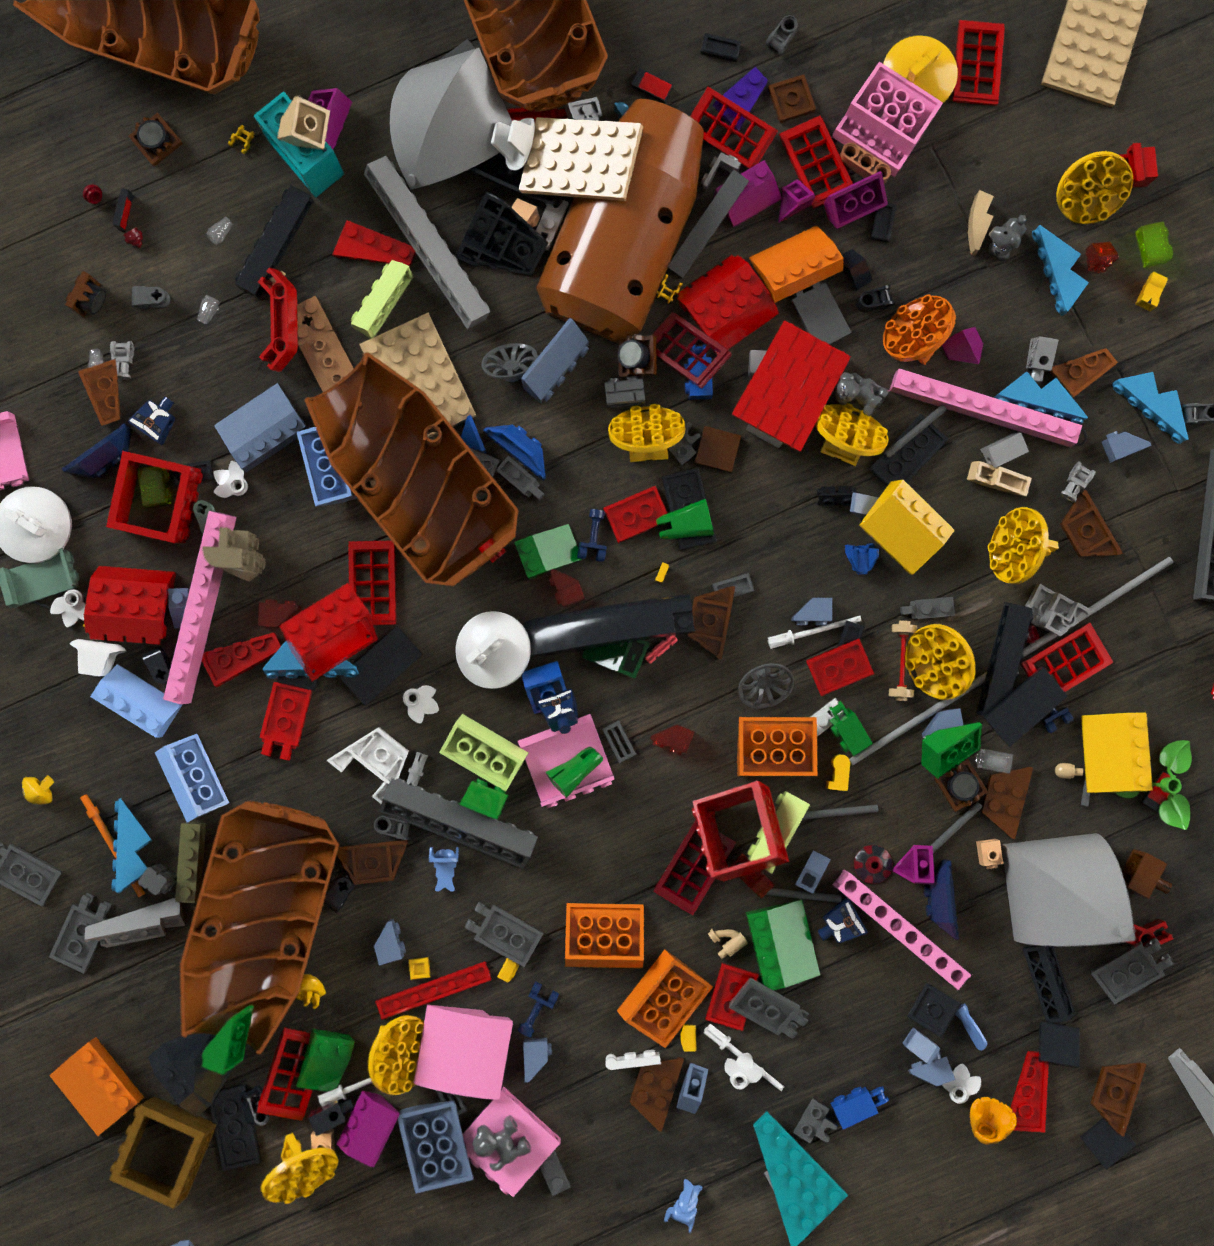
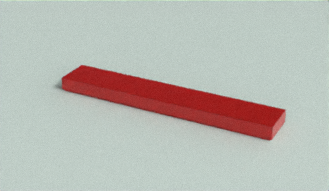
M486 961L378 999L375 1002L383 1020L491 981L492 977Z

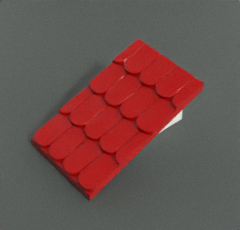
M784 320L735 407L732 416L748 424L746 431L777 448L784 443L801 452L851 356Z

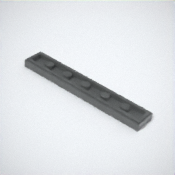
M732 171L669 263L668 268L684 278L750 182L737 171Z

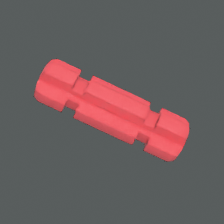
M667 636L666 640H662L652 649V652L649 651L644 656L646 661L650 664L654 662L656 657L661 656L670 648V645H674L677 642V638L675 636Z

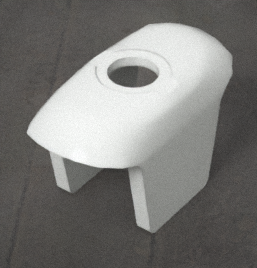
M525 118L520 121L513 120L511 126L501 122L495 123L491 144L505 157L506 164L511 170L522 168L528 160L535 131L533 118Z
M76 639L70 643V645L78 650V673L105 676L112 670L116 656L127 652L119 644Z

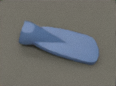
M961 1004L955 1015L962 1021L976 1048L984 1050L987 1046V1041L971 1018L967 1005Z

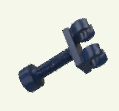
M590 509L589 518L592 519L589 543H579L577 558H586L588 548L597 550L596 561L603 562L605 560L607 546L597 545L599 522L604 520L605 511Z
M1063 707L1058 711L1054 708L1049 712V716L1041 719L1048 733L1057 730L1052 720L1060 715L1065 724L1074 721L1067 707Z
M538 982L534 983L529 993V997L536 1000L537 1003H535L527 1021L521 1023L518 1031L527 1037H531L535 1031L532 1026L542 1005L553 1008L559 996V993L555 991L551 992L548 1000L538 996L542 984Z

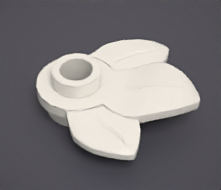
M231 461L228 470H216L213 472L215 480L219 484L214 490L216 495L227 498L231 495L241 496L246 493L248 484L244 479V471L237 462ZM241 483V489L236 490V485Z
M73 589L67 591L64 597L54 600L50 613L62 614L66 627L74 625L78 618L84 620L85 603L83 602L82 593ZM73 596L77 598L75 603L72 602Z
M425 685L418 689H409L404 693L403 702L408 706V715L413 721L422 723L424 714H434L439 711L437 702L432 698L436 692V689ZM412 694L416 696V701L411 702L409 699Z
M749 1053L741 1054L736 1061L728 1058L725 1062V1072L730 1076V1082L736 1089H743L749 1083L757 1082L763 1075L764 1069L753 1066V1058Z
M961 1063L953 1071L956 1080L942 1084L949 1091L950 1098L958 1104L965 1103L969 1095L976 1094L981 1086V1077H970L967 1067ZM961 1090L963 1096H957L956 1091Z

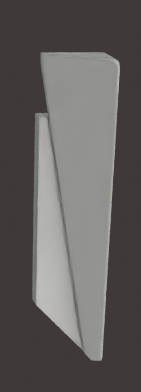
M175 898L87 926L85 928L84 940L85 942L100 941L101 946L108 948L166 936L165 928L185 926L181 902H175Z
M1178 1048L1168 1059L1214 1135V1084L1193 1060H1190L1181 1048Z

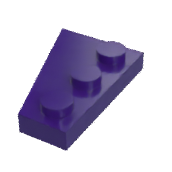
M754 67L724 93L723 96L750 112L768 80ZM716 100L713 103V107L720 112L723 104ZM727 107L722 117L731 125L738 113ZM741 116L734 129L739 132L746 118Z

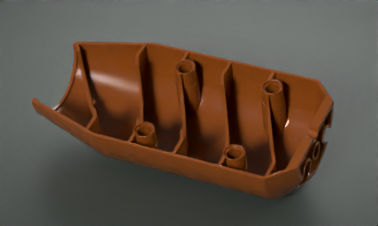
M14 0L13 3L16 8L71 47L210 94H218L239 81L240 77L246 74L254 57L259 37L256 25L260 22V14L255 0H27L23 3Z
M463 0L502 100L529 111H548L577 100L581 97L583 91H589L595 85L608 55L587 0Z
M636 99L618 121L641 123L643 126L626 201L574 197L536 287L546 314L565 322L571 318L577 326L615 343L619 339H625L626 336L641 333L697 197L704 130L697 121L687 114L669 105L649 99ZM667 219L670 221V223L665 224L662 223L661 220ZM563 261H569L567 264L561 265ZM639 290L641 295L634 296L631 294V291Z
M369 352L364 353L358 365L337 384L315 397L304 399L330 464L425 583L455 586L479 569L515 538L518 516L517 507L427 394ZM431 432L438 433V437L434 440L429 439L427 436ZM368 481H376V485L373 488H367L365 485ZM484 492L487 494V499L479 501L476 495ZM493 537L497 542L481 553L479 548ZM417 541H424L426 546L422 550H417L415 543Z
M246 801L221 816L180 963L181 1031L183 1037L191 1034L217 1035L230 1018L249 1005H253L254 1008L246 1044L253 1047L257 1054H261L299 993L339 844L324 819L311 816L310 813L257 801ZM228 849H237L238 856L229 854ZM313 867L317 873L316 875H310L306 869ZM214 926L217 931H209L207 927ZM286 945H293L295 951L287 949Z

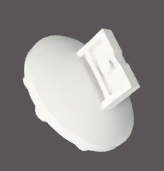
M24 487L10 493L0 503V548L13 559L25 563H41L58 555L59 549L66 546L72 531L71 514L65 502L55 493L40 487Z
M490 611L473 617L464 625L456 642V659L461 672L469 681L483 688L496 689L512 684L523 674L530 659L531 646L525 628L517 619L502 612Z

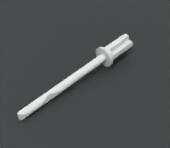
M861 616L792 634L791 630H788L787 633L769 637L768 644L770 649L790 643L794 645V639L842 627L845 625L846 620L855 623L860 622Z
M712 1024L705 1028L704 1034L717 1043L721 1050L726 1047L737 1057L743 1054L729 1043L730 1036H725ZM764 1071L762 1077L782 1092L784 1086Z
M371 1078L343 1088L340 1084L338 1088L319 1095L318 1098L321 1106H326L342 1098L345 1100V1094L371 1084Z

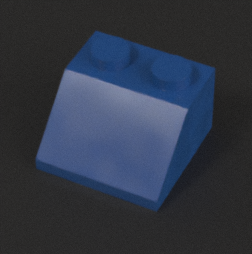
M558 661L524 671L522 674L523 683L534 714L541 712L537 700L567 690Z

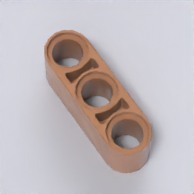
M854 143L844 145L840 157L846 167L863 178L881 171L885 175L883 178L884 184L887 182L891 169L886 163ZM845 152H851L853 157H848ZM861 162H867L869 167H863Z

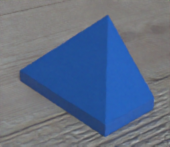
M467 416L461 435L462 440L468 447L484 454L487 453L472 416Z

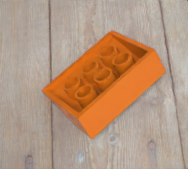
M817 225L749 257L775 303L843 271L844 260L835 243Z
M739 717L737 776H817V717Z
M567 903L565 967L643 968L644 905Z
M664 949L617 1012L625 1022L666 1048L713 986Z
M97 1037L85 1044L49 1075L97 1136L145 1098Z

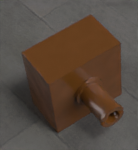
M1133 849L1121 871L1126 889L1148 899L1154 888L1164 894L1169 893L1170 890L1165 887L1172 888V883L1160 878L1167 864L1147 852Z

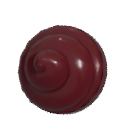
M87 185L83 190V197L87 202L97 204L102 200V190L97 185Z
M135 227L123 234L127 244L141 248V240L143 239L141 230L139 231Z
M1032 625L1028 627L1029 636L1025 643L1033 644L1039 639L1038 631Z

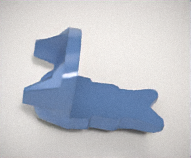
M430 847L429 862H434L436 877L438 878L435 891H440L443 888H447L449 891L455 890L453 877L455 875L454 868L458 862L459 847H456V854L450 849H441L434 854L433 847Z
M685 1179L683 1192L680 1193L679 1200L675 1202L674 1206L667 1209L664 1222L672 1218L686 1224L689 1227V1233H691L697 1213V1197L702 1190V1186H694L689 1180Z

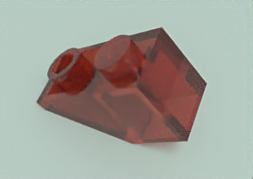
M1111 242L1091 243L1086 248L1088 271L1095 270V273L1105 272L1119 259V255Z
M555 569L550 570L551 575L548 578L551 586H556L558 593L555 594L558 605L562 604L564 608L585 600L578 580Z
M265 599V603L259 602L258 626L280 628L281 624L293 618L301 611L302 606L296 605V601L285 600L284 604H277V600Z
M673 725L651 735L650 739L653 740V745L661 748L664 745L671 747V752L681 755L682 752L687 753L694 731L679 725Z
M742 853L730 867L750 862V860ZM761 871L739 877L761 899L774 886Z

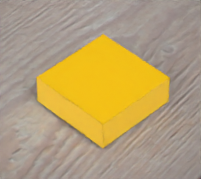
M662 562L655 582L663 583L669 568L668 564Z
M429 957L408 960L411 980L431 977Z

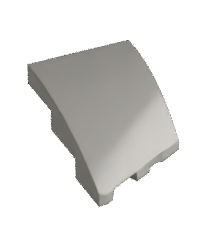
M1038 583L1025 605L1026 607L1033 608L1034 617L1031 624L1057 636H1062L1070 627L1078 624L1079 620L1092 613V610L1084 605L1074 602Z

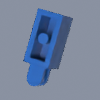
M703 344L701 347H695L694 345L692 352L700 354L705 349L706 344ZM706 354L703 356L702 359L709 364L712 362L711 357H706ZM693 356L692 358H688L687 364H684V368L687 369L688 366L696 358H694ZM698 361L690 372L699 377L707 366ZM712 378L702 389L688 380V383H685V394H689V400L712 399Z
M857 1087L849 1095L836 1097L834 1102L830 1104L842 1129H846L878 1114L876 1107L889 1101L888 1097H885L883 1093L884 1088L878 1087L868 1091L866 1087ZM877 1096L878 1100L873 1102L872 1097Z

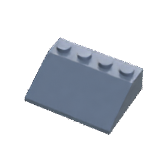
M568 319L521 377L523 389L541 404L544 400L547 402L554 393L552 390L556 385L559 387L564 382V375L568 371L572 372L577 365V359L580 356L583 358L589 350V341L573 319Z
M278 383L214 425L231 455L246 473L298 438V431L308 429Z
M455 1101L423 1104L400 1110L398 1122L415 1193L473 1180Z

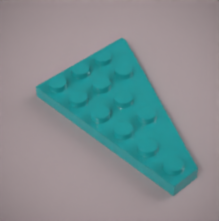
M766 1111L753 1126L791 1246H798L848 1194Z

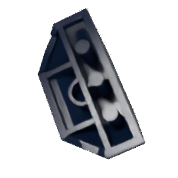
M122 424L111 434L61 469L70 475L96 479L104 477L110 468L120 465L122 451L128 452L132 429L126 424Z
M943 859L934 870V884H926L924 886V895L928 897L926 915L949 936L959 939L951 861Z

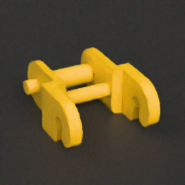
M241 125L238 127L236 134L233 133L231 135V141H228V145L232 146L236 139H240L245 142V149H242L241 153L246 154L251 146L250 141L254 138V132L244 130V126ZM243 133L248 137L244 139L240 135Z
M666 274L660 285L662 287L660 292L657 291V298L661 296L668 300L667 303L669 304L670 301L673 302L672 297L678 293L682 283L680 282L674 291L669 289L665 285L668 278ZM664 289L672 293L670 297L662 293Z

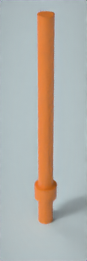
M87 794L83 795L80 799L87 809L88 817L93 819L108 847L117 859V852L113 851L114 839L101 819L97 806L94 807ZM138 880L131 885L138 897L146 894L142 886L138 884Z

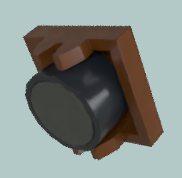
M158 112L150 119L148 117L142 118L143 123L137 122L135 125L136 130L128 136L153 167L183 144Z
M82 271L81 275L75 280L72 292L67 295L65 305L83 318L87 313L95 315L105 301L106 291L101 288L102 284L95 278Z
M634 335V337L626 336L625 339L618 340L620 378L657 375L656 336Z
M965 759L938 779L934 778L954 812L963 807L970 806L972 802L978 801L981 796L988 793L969 759Z

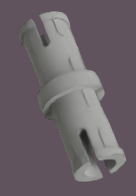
M416 752L412 768L408 770L410 772L407 779L408 785L413 787L418 785L420 776H423L424 772L422 771L428 755Z

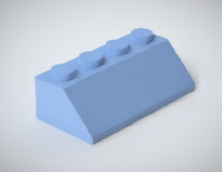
M316 427L298 431L297 436L315 506L339 504L357 499L356 495L330 464Z
M119 664L100 680L90 696L156 738L163 737L183 705L164 700L165 693Z
M198 734L168 744L155 752L186 822H190L229 804Z

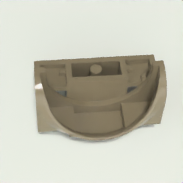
M220 527L219 546H202L204 558L210 565L250 582L258 574H262V570L265 569V558H263L262 554L256 552L259 548V539L257 535L249 531Z

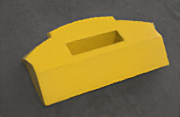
M507 958L498 978L508 983L515 976L519 964Z
M683 1025L680 1036L684 1052L696 1051V1025Z

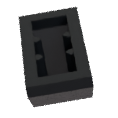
M853 249L842 255L844 258L843 271L856 291L873 281L864 257Z

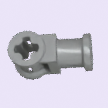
M112 341L110 344L111 360L116 358L118 379H131L129 364H133V342L116 343V341Z
M1079 461L1069 474V478L1066 481L1069 484L1060 493L1063 498L1071 502H1076V496L1079 491L1086 488L1096 472L1085 468Z

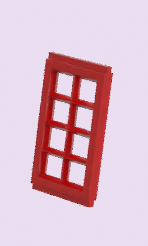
M959 20L955 58L958 75L953 90L952 102L998 105L1004 24ZM965 32L979 33L978 45L964 43ZM983 33L997 35L996 46L982 45ZM964 48L978 49L977 61L963 59ZM981 49L995 50L994 62L980 61ZM962 64L976 65V75H961ZM980 65L994 66L993 78L979 77ZM961 80L975 81L974 92L960 91ZM979 81L993 82L992 94L978 93Z
M707 87L690 116L698 123L703 115L714 120L708 132H704L703 140L728 156L736 157L739 160L738 162L749 169L760 162L778 132L769 124L710 87ZM713 98L723 104L717 117L706 111ZM727 107L738 113L730 126L720 120ZM741 116L751 122L744 135L734 129ZM717 124L728 129L721 142L710 136ZM755 125L765 130L758 144L748 138ZM731 132L742 138L735 151L724 145ZM745 141L756 147L749 159L738 154Z
M821 116L779 134L800 182L813 192L810 185L824 180L828 191L815 196L812 203L813 209L823 205L829 195L853 184ZM819 128L823 139L810 144L806 134ZM803 136L807 147L794 152L790 141ZM826 143L830 154L817 159L813 148ZM809 150L814 161L801 166L797 155ZM833 158L837 169L824 174L820 163ZM816 165L821 176L808 181L804 170ZM840 173L844 183L831 189L827 178Z
M349 541V585L355 593L357 585H371V597L359 599L361 602H371L370 616L373 625H396L395 544L392 541ZM356 552H370V564H356ZM374 552H388V564H374ZM388 568L389 580L374 581V569ZM356 569H370V581H356ZM374 585H389V597H374ZM375 602H389V614H375Z
M1088 623L1023 661L1021 665L1027 676L1030 677L1037 671L1034 663L1044 658L1051 670L1048 673L1054 675L1062 690L1066 692L1109 666L1113 661L1091 623ZM1085 634L1091 647L1081 652L1074 639ZM1071 642L1077 655L1068 660L1061 647ZM1057 650L1064 663L1054 668L1048 655ZM1094 650L1100 663L1090 668L1083 655ZM1080 658L1087 670L1077 676L1070 663ZM1067 666L1073 679L1063 684L1057 671Z
M285 1027L282 1030L258 1104V1113L303 1120L313 1090L305 1089L304 1091H298L290 1088L294 1077L299 1078L300 1073L296 1072L299 1060H304V1056H301L304 1045L309 1042L311 1033ZM287 1040L301 1043L297 1055L284 1052ZM282 1057L296 1059L292 1071L278 1069ZM277 1073L290 1076L287 1088L273 1086ZM271 1090L285 1093L281 1105L267 1102ZM289 1093L302 1096L299 1108L285 1106Z

